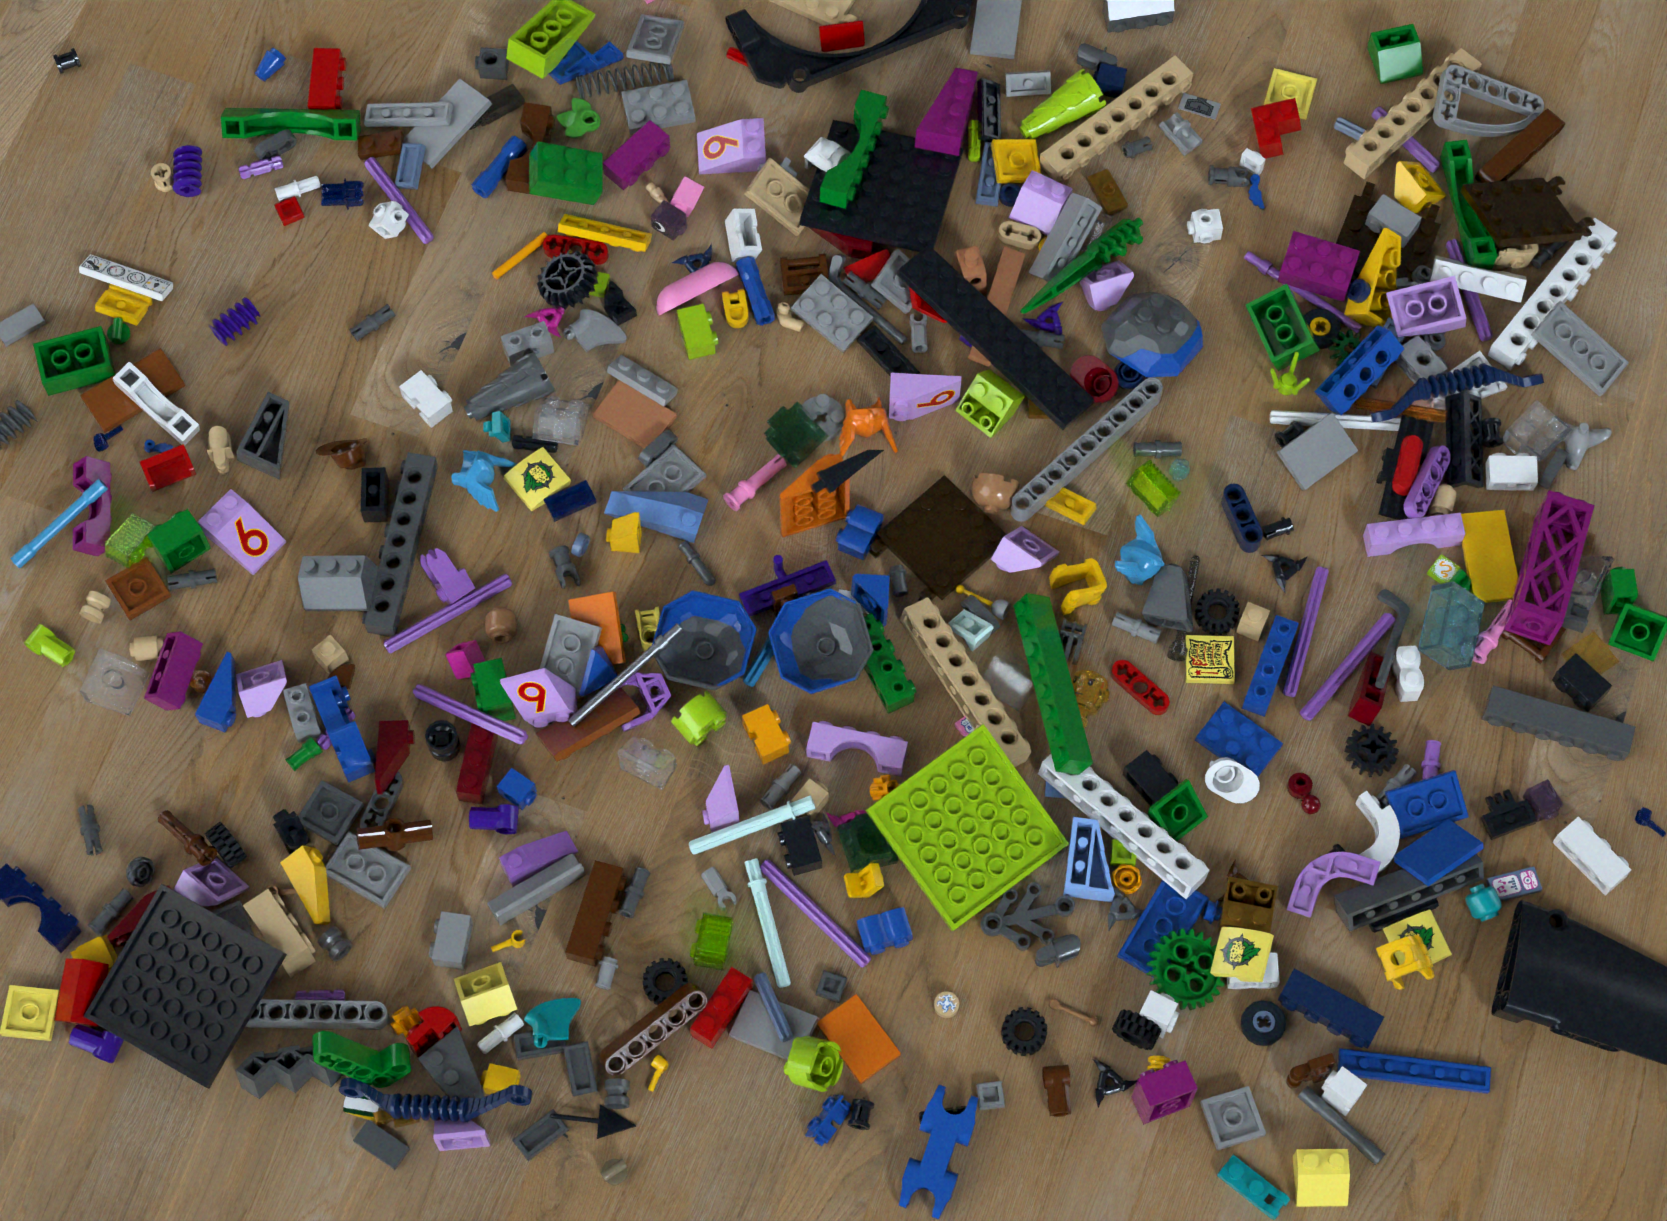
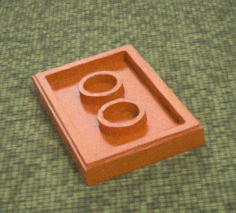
M612 591L568 600L572 619L602 627L597 646L604 648L612 665L626 663L616 592Z
M857 994L824 1016L816 1024L828 1041L839 1045L841 1051H838L840 1058L843 1059L845 1065L860 1084L901 1056V1052Z

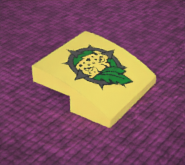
M544 447L523 459L504 475L505 481L531 512L549 502L552 495L568 487L571 483V479Z
M1431 910L1418 913L1383 928L1389 943L1406 936H1420L1423 944L1428 949L1429 955L1427 956L1431 957L1432 964L1452 955ZM1402 951L1395 952L1394 954L1399 965L1403 964L1405 954Z
M1221 927L1210 973L1215 977H1236L1243 982H1263L1274 935L1245 928Z

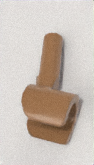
M268 885L265 890L269 889L270 892L276 891L280 898L290 894H297L295 888L279 889L275 885Z

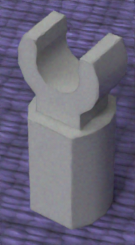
M914 314L910 315L912 351L915 353L926 352L928 349L927 316L923 314L921 321H916Z
M711 867L701 874L713 896L718 897V906L722 911L726 910L723 904L725 899H730L734 905L737 904L735 895L727 891L728 886L715 867Z

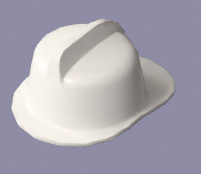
M1224 757L1215 761L1211 760L1209 763L1210 768L1205 774V783L1212 792L1233 803H1245L1251 801L1257 795L1260 782L1257 775L1231 758Z

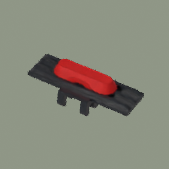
M1402 414L1394 449L1387 447L1383 451L1382 461L1384 462L1376 480L1378 484L1386 481L1378 515L1397 520L1412 519L1408 518L1404 512V502L1416 479L1419 464L1422 465L1427 456L1434 422Z

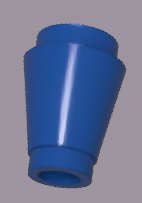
M271 48L270 51L267 50L255 75L265 82L284 66L285 56L275 48Z

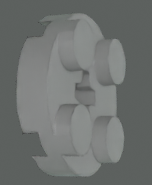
M819 394L806 400L799 409V428L811 440H832L841 432L844 410L835 399L830 398L826 394ZM817 415H825L826 422L821 420L817 422Z

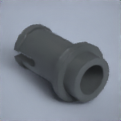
M1146 136L1133 142L1127 141L1125 145H1122V152L1126 158H1135L1137 154L1152 150V144H1147L1151 140Z
M903 565L890 567L888 576L892 580L893 595L895 597L907 595L909 593L905 578L907 570L904 569Z

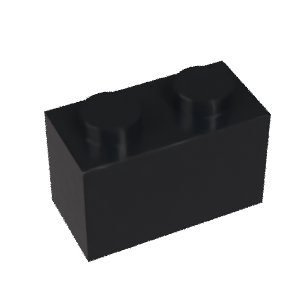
M362 468L360 511L364 523L388 522L389 478L386 468Z
M1577 653L1556 672L1552 679L1558 690L1567 693L1577 707L1587 712L1599 703L1612 687L1605 678Z
M1148 750L1124 767L1123 776L1150 807L1178 786L1176 777L1171 772L1167 773L1162 767L1160 759L1155 754L1151 755Z
M809 816L781 823V832H777L781 847L785 846L787 854L784 855L787 869L792 868L794 876L822 869V858L813 828H811L812 824Z

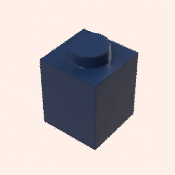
M1101 63L1099 71L1094 72L1093 79L1104 96L1118 98L1122 95L1127 68Z

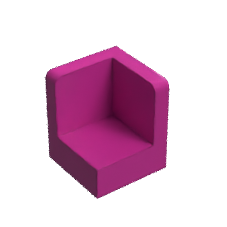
M476 640L458 643L445 654L456 679L471 677L470 673L475 672L473 664L485 661Z

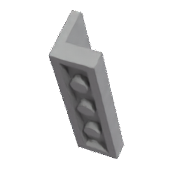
M1071 193L1029 273L1049 282L1076 258L1102 207L1087 197Z
M573 853L489 901L487 905L501 926L584 877V867L581 863H578Z

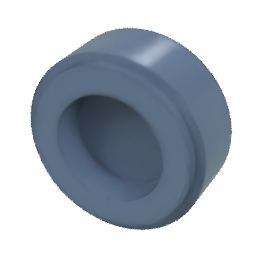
M582 532L579 533L573 543L571 554L582 557L589 546L590 537Z

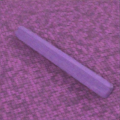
M374 157L367 159L364 162L366 169L389 199L399 203L403 210L409 214L406 221L424 244L431 242L434 239L432 232Z
M1457 239L1447 241L1446 248L1450 259L1467 264L1459 241ZM1462 289L1480 340H1490L1493 333L1478 293Z

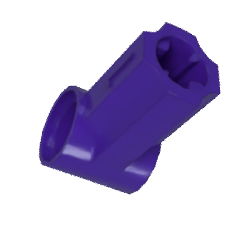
M502 804L497 806V808L471 807L469 812V828L495 830L497 833L507 835L517 833L519 808L509 804Z
M77 1024L70 1034L69 1044L92 1053L93 1056L100 1060L114 1063L124 1040L111 1032L103 1031L102 1033Z

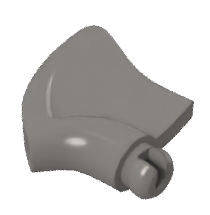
M587 309L581 310L579 319L570 324L569 328L563 330L567 340L576 339L586 352L604 344L625 343L627 338L622 329L610 318L599 312Z

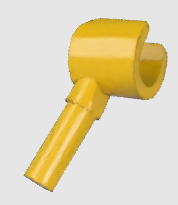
M515 930L510 939L491 946L492 952L510 946L515 948L523 947L526 939L521 941L514 939L521 936L523 931Z
M657 1055L651 1063V1066L656 1071L647 1090L652 1092L659 1077L668 1068V1061L660 1055Z

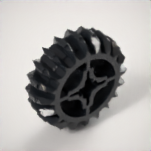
M569 249L566 254L561 251L560 256L556 257L553 255V260L550 262L546 261L547 266L540 268L542 274L537 276L539 281L537 285L542 298L557 309L562 307L566 310L569 305L575 308L576 303L583 304L582 300L585 297L590 298L589 292L595 291L594 285L598 284L596 277L599 275L594 262L585 253L582 254L578 250L573 252Z

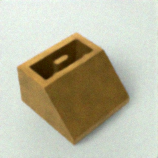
M1229 876L1218 932L1221 931V927H1236L1270 933L1278 886Z

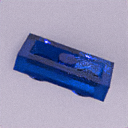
M587 480L544 499V503L554 522L597 503Z

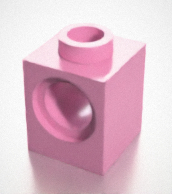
M684 176L668 207H671L675 213L688 217L694 209L704 186Z

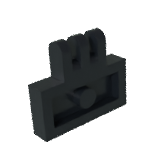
M1509 789L1503 791L1505 801L1500 792L1494 794L1497 804H1495L1491 796L1485 797L1490 813L1482 815L1481 820L1491 840L1536 824L1537 819L1527 799L1516 803Z

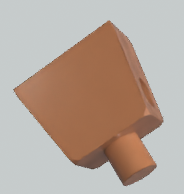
M978 246L955 251L953 258L954 269L969 283L975 278L976 283L972 285L983 296L987 295V274Z

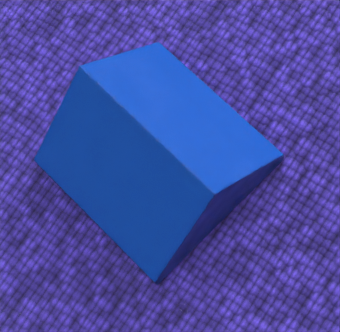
M855 574L852 576L851 596L869 614L872 613L875 620L879 619L883 627H885L888 614L890 576Z

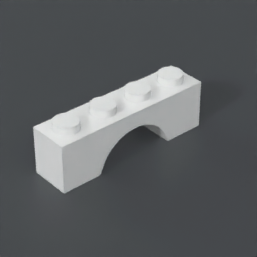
M1436 255L1430 279L1431 282L1455 276L1458 288L1520 303L1527 282L1526 276L1505 271L1481 269Z
M128 362L113 377L114 384L181 445L184 444L185 446L200 431L199 424L184 410L178 408L163 396L131 362Z

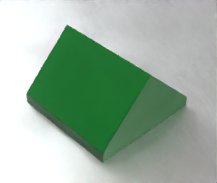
M1626 601L1617 616L1608 645L1654 662L1667 632V616Z
M1185 779L1149 807L1147 814L1151 821L1165 829L1176 842L1208 817L1188 779Z

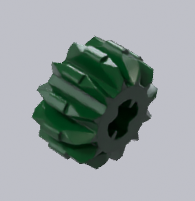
M1348 330L1346 335L1341 331L1338 333L1339 339L1336 337L1331 339L1336 346H1329L1328 350L1335 351V354L1331 355L1330 359L1338 358L1335 364L1337 367L1349 356L1348 352L1344 351V347L1349 344V348L1354 350L1362 342L1359 341L1361 333H1357L1353 337L1352 330Z

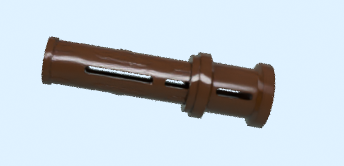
M165 810L159 815L158 822L184 844L185 851L190 855L193 854L200 865L207 866L214 861L217 856V849L214 846H209L202 835L194 834L169 810ZM175 826H176L177 828H179V829L182 831V833H180V832L175 828Z

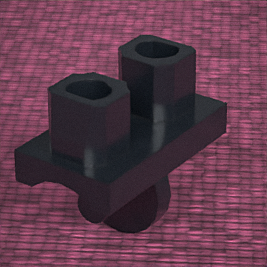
M283 809L273 816L276 822L273 825L289 855L302 845L305 846L311 842L295 811L289 814L286 809Z

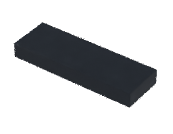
M980 78L977 81L978 139L992 142L993 139H1001L1000 83Z
M876 325L858 338V343L890 377L891 373L920 374L918 369Z

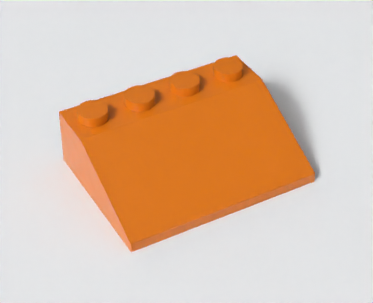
M841 453L836 455L827 454L817 460L779 495L782 538L847 517L850 511V478L831 493H828L825 488L817 493H814L811 489V485L820 480L816 474L817 472L843 461Z

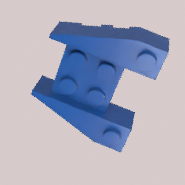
M337 676L309 686L348 783L375 772L373 763L376 762V758L372 748L366 749L356 722L350 723L344 709L346 707L349 708L347 701L351 700L346 686L341 688Z

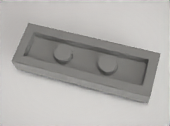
M620 355L608 365L607 373L663 407L677 394L678 388L623 355Z

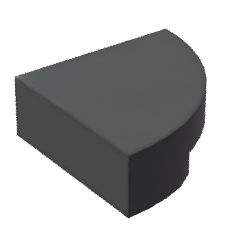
M1408 278L1396 279L1398 290L1423 284L1419 279L1414 282H1408Z

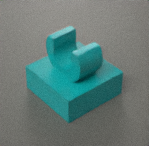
M501 411L492 412V421L483 423V431L489 432V437H496L502 443L511 441L510 419Z

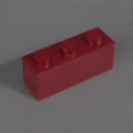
M471 723L456 794L459 801L483 805L498 735Z

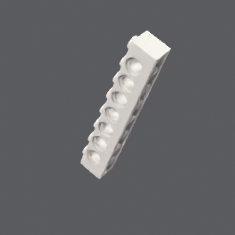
M1594 218L1595 226L1588 227L1592 235L1582 236L1581 240L1574 242L1495 340L1488 356L1510 371L1516 364L1520 366L1527 356L1525 352L1528 348L1533 350L1538 343L1531 336L1533 331L1559 301L1565 303L1567 300L1571 302L1579 291L1576 288L1580 284L1583 286L1586 284L1591 276L1589 272L1592 268L1597 270L1604 260L1602 257L1604 253L1609 254L1615 247L1616 242L1614 239L1618 232ZM1551 293L1557 294L1559 297H1555ZM1538 309H1542V310H1544L1546 313H1542V312H1540ZM1525 325H1529V326H1531L1533 329H1529V328H1527ZM1512 341H1516L1520 345H1515Z
M1051 754L1042 761L1038 775L1090 819L1098 820L1099 826L1114 839L1120 841L1123 847L1129 852L1134 853L1136 858L1182 897L1187 899L1205 881L1210 871L1205 863L1189 853L1183 844L1176 842L1170 837L1165 829L1151 821L1146 813L1141 812L1132 805L1127 797L1120 795L1108 781L1101 779L1090 766L1080 775H1070L1055 771Z

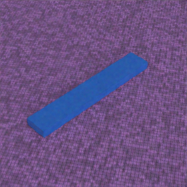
M1342 1048L1338 1050L1337 1073L1343 1066L1358 1078L1486 1094L1490 1092L1491 1067Z

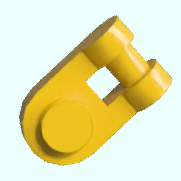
M738 289L737 292L729 293V291L722 292L727 324L733 328L744 327L749 318L745 290ZM739 301L738 304H731V303H730V302Z

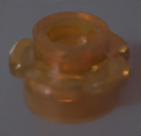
M196 670L192 674L189 685L196 692L205 693L212 681V676L205 670Z

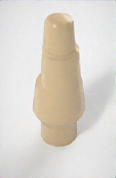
M652 182L649 183L646 189L649 191L650 196L667 210H672L671 207H668L670 202L664 196L660 187L655 186Z

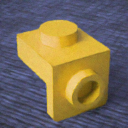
M870 863L859 873H846L844 875L849 898H869L884 887L879 863Z

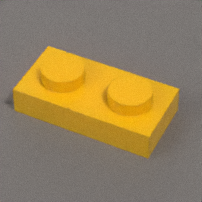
M1064 487L1044 505L1082 525L1086 524L1097 509L1096 503Z

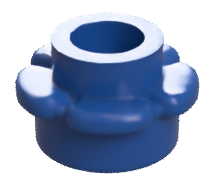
M1208 900L1205 906L1203 919L1209 921V924H1212L1214 920L1218 921L1221 916L1222 907L1218 906V900L1216 902Z

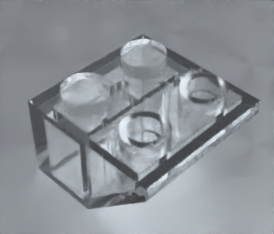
M557 396L544 397L534 414L532 438L578 446L584 435L590 404H583L584 402L581 400L565 401Z
M1536 400L1505 431L1503 444L1515 454L1527 453L1530 456H1537V461L1542 462L1573 429Z

